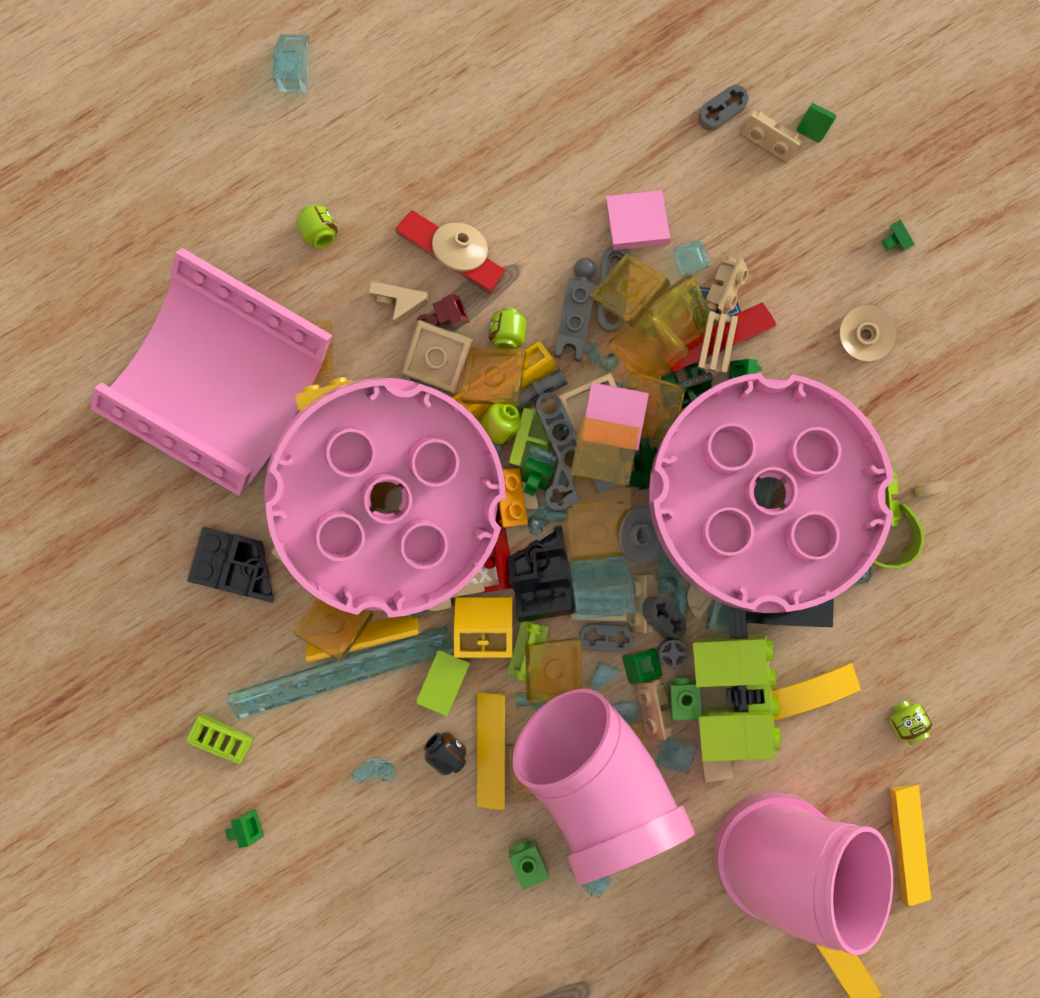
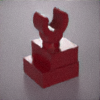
M450 294L432 304L436 314H422L417 318V321L428 319L430 324L436 326L441 324L462 326L470 322L460 296Z

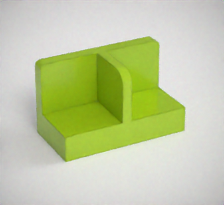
M524 408L520 420L521 426L517 432L509 460V465L524 468L528 457L545 463L550 445L535 410Z
M439 650L417 698V704L448 717L471 660L468 658H454V655Z

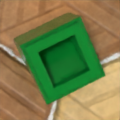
M811 103L796 131L820 143L837 116Z
M650 648L622 657L630 684H641L663 675L656 648Z

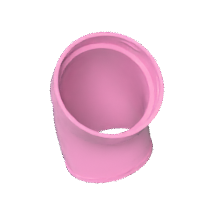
M576 689L565 692L543 705L530 718L521 731L513 752L515 775L539 799L560 829L570 850L566 858L578 885L601 879L640 863L680 844L695 834L683 804L676 805L665 780L641 740L617 710L599 692L591 689Z
M779 791L762 792L752 795L735 805L724 817L717 831L714 843L715 867L727 893L743 911L793 937L826 948L842 950L853 955L864 954L876 944L885 928L893 895V868L890 852L884 838L876 829L829 820L805 799L794 794Z

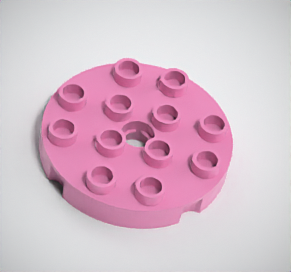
M761 373L736 377L714 386L691 402L678 416L664 436L654 458L650 474L649 506L653 526L662 549L678 572L691 585L712 599L733 608L759 613H781L803 610L833 599L856 583L878 557L890 530L893 512L885 504V489L894 479L886 449L878 433L864 414L847 398L830 387L806 377L792 374L785 381L765 379ZM757 477L760 479L772 477L783 483L786 497L782 509L780 507L766 509L756 503L754 488L757 484L755 482Z
M369 378L353 381L338 386L310 402L293 418L280 436L267 467L264 487L265 514L270 535L276 551L292 576L315 597L342 611L358 615L362 610L385 611L388 617L406 616L432 608L459 592L473 579L490 556L501 530V527L495 521L498 502L506 498L503 470L497 451L477 419L448 395L413 381L396 378ZM391 482L396 485H402L403 488L400 490L402 500L395 512L380 513L376 510L373 512L369 510V507L372 506L370 494L376 483Z

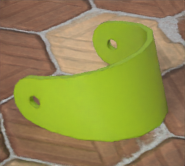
M904 503L900 504V509L911 529V542L908 549L898 560L891 563L882 564L874 561L872 564L874 567L902 568L912 564L921 555L925 542L923 528L913 511Z

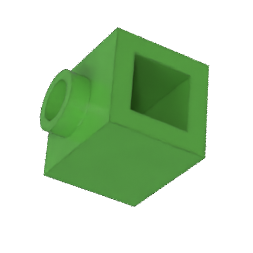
M680 676L674 678L675 682H667L671 719L673 721L699 719V716H702L700 687H696V681H692L690 676Z
M523 839L512 845L513 849L509 850V859L522 890L549 879V870L535 839L531 841Z

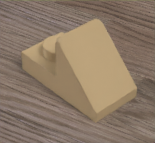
M371 281L369 293L372 298L376 299V303L386 306H392L393 302L396 303L393 316L395 325H398L429 304L430 298L427 292Z

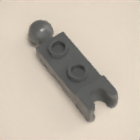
M581 258L575 263L574 272L578 278L577 280H568L554 353L555 358L561 357L565 347H572L575 350V361L582 362L597 285L588 283L589 279L596 273V265L589 258Z

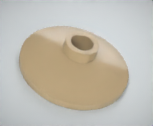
M448 223L441 226L433 236L432 250L435 257L444 266L460 272L472 271L479 268L486 260L488 254L487 242L483 235L470 225Z
M862 305L851 310L843 318L839 329V338L843 349L852 358L863 362L876 361L886 356L894 347L897 337L893 318L884 309L874 305ZM862 330L869 333L868 340L862 339Z

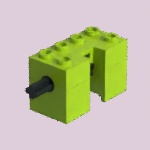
M737 608L728 609L730 635L698 637L693 642L696 687L732 686V688H727L726 698L727 705L734 704V706L703 708L704 716H699L702 761L775 759L776 750H781L782 742L780 727H775L774 716L779 715L778 698H772L771 688L777 686L776 670L770 669L769 661H773L774 657L773 640H767V633L748 634L746 611Z

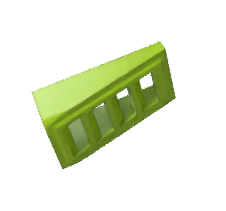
M203 713L196 719L186 742L241 765L254 738ZM204 726L209 727L205 737H201L200 734ZM215 731L220 732L216 742H211ZM226 735L231 736L226 748L221 747ZM238 739L242 743L235 754L231 751Z

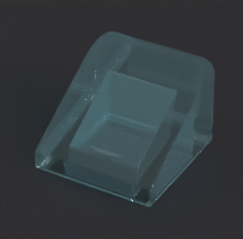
M532 446L528 451L524 465L528 457L554 467L557 457Z
M600 660L588 684L590 689L597 691L618 676L621 670Z
M633 699L610 704L627 723L638 721V706Z
M670 736L666 737V740H662L656 762L667 769L688 774L698 747Z

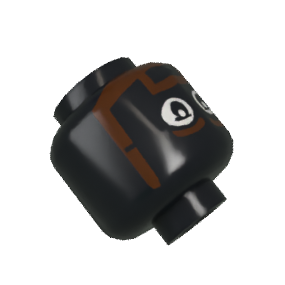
M449 732L435 733L424 746L426 751L425 761L441 775H449L452 772L458 773L466 764L464 759L466 747Z

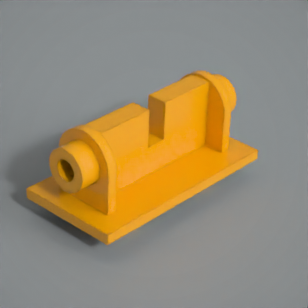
M520 468L503 469L506 498L499 501L501 516L499 523H502L503 528L526 525L528 520Z

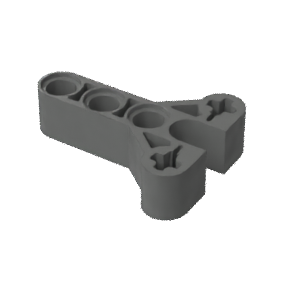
M554 393L542 394L536 401L535 409L557 458L552 483L544 492L546 504L553 510H562L580 502L573 486V477L578 472L584 471L588 473L598 493L621 483L624 476L622 466L616 461H604L583 450L561 399ZM551 398L555 401L556 410L554 413L545 414L541 410L540 404L543 399ZM557 424H563L568 430L566 439L562 441L556 440L552 435V430ZM571 450L576 451L580 458L578 464L574 467H569L564 462L565 454ZM606 466L616 469L612 481L609 478H599L606 472ZM554 489H557L558 492L570 491L561 497L562 503L550 502L549 498L553 496L552 491Z

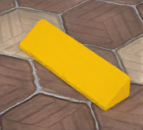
M539 340L452 397V399L466 408L479 422L494 403L510 402L511 395L530 386L533 380L536 379L538 381L558 368L553 357Z
M417 613L389 617L310 637L306 641V661L312 662L418 635L421 629Z
M477 692V807L505 810V692Z
M918 784L889 787L901 900L907 906H914L931 899Z

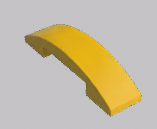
M849 662L825 670L822 674L772 690V698H778L779 715L774 716V720L790 717L830 704L861 690L852 663Z
M816 945L850 998H879L882 996L857 955Z

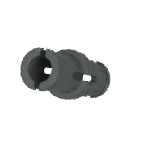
M558 368L538 381L536 379L533 380L530 386L511 395L510 398L518 412H520L527 406L535 403L542 394L552 393L568 383Z

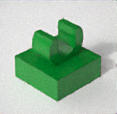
M901 219L890 225L894 234L882 240L886 251L893 249L899 244L904 252L915 246Z
M755 359L730 361L729 380L743 375L755 374L757 371H762V367L757 365L758 360Z
M528 457L521 473V481L526 483L523 492L534 496L537 488L545 491L554 468Z
M256 809L246 811L231 820L232 828L225 829L227 840L232 841L236 839L239 848L248 847L264 837Z

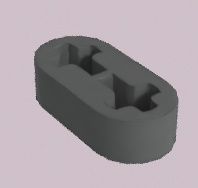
M733 85L706 102L698 116L700 125L706 130H715L740 114L745 109L749 100L747 90L742 86ZM731 95L734 98L738 96L741 98L738 104L732 103L728 107L726 106ZM708 110L710 113L721 110L716 117V121L713 118L706 119Z
M649 596L645 599L642 613L648 623L662 637L680 639L686 631V621L683 615L665 597Z
M592 623L583 626L579 633L580 642L589 650L625 652L631 648L634 641L632 632L621 625ZM590 629H595L597 635H604V640L596 639L594 644H589V640L584 638V635L589 634ZM619 631H623V635L628 637V641L623 642L622 646L619 647L616 641L608 640V636H618Z

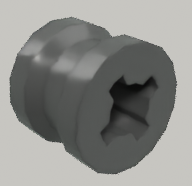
M667 638L660 642L657 648V655L665 666L675 669L685 664L688 658V651L681 641Z

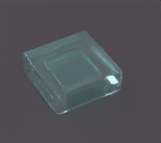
M702 239L677 246L673 249L682 276L709 268L710 266Z

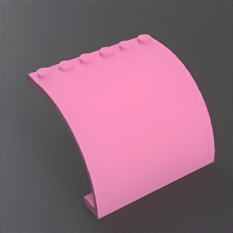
M181 248L175 253L170 274L172 276L171 284L148 336L129 365L110 387L101 382L94 388L90 409L240 496L271 458L280 436L298 414L299 410L295 395L302 393V388L313 385L332 335Z

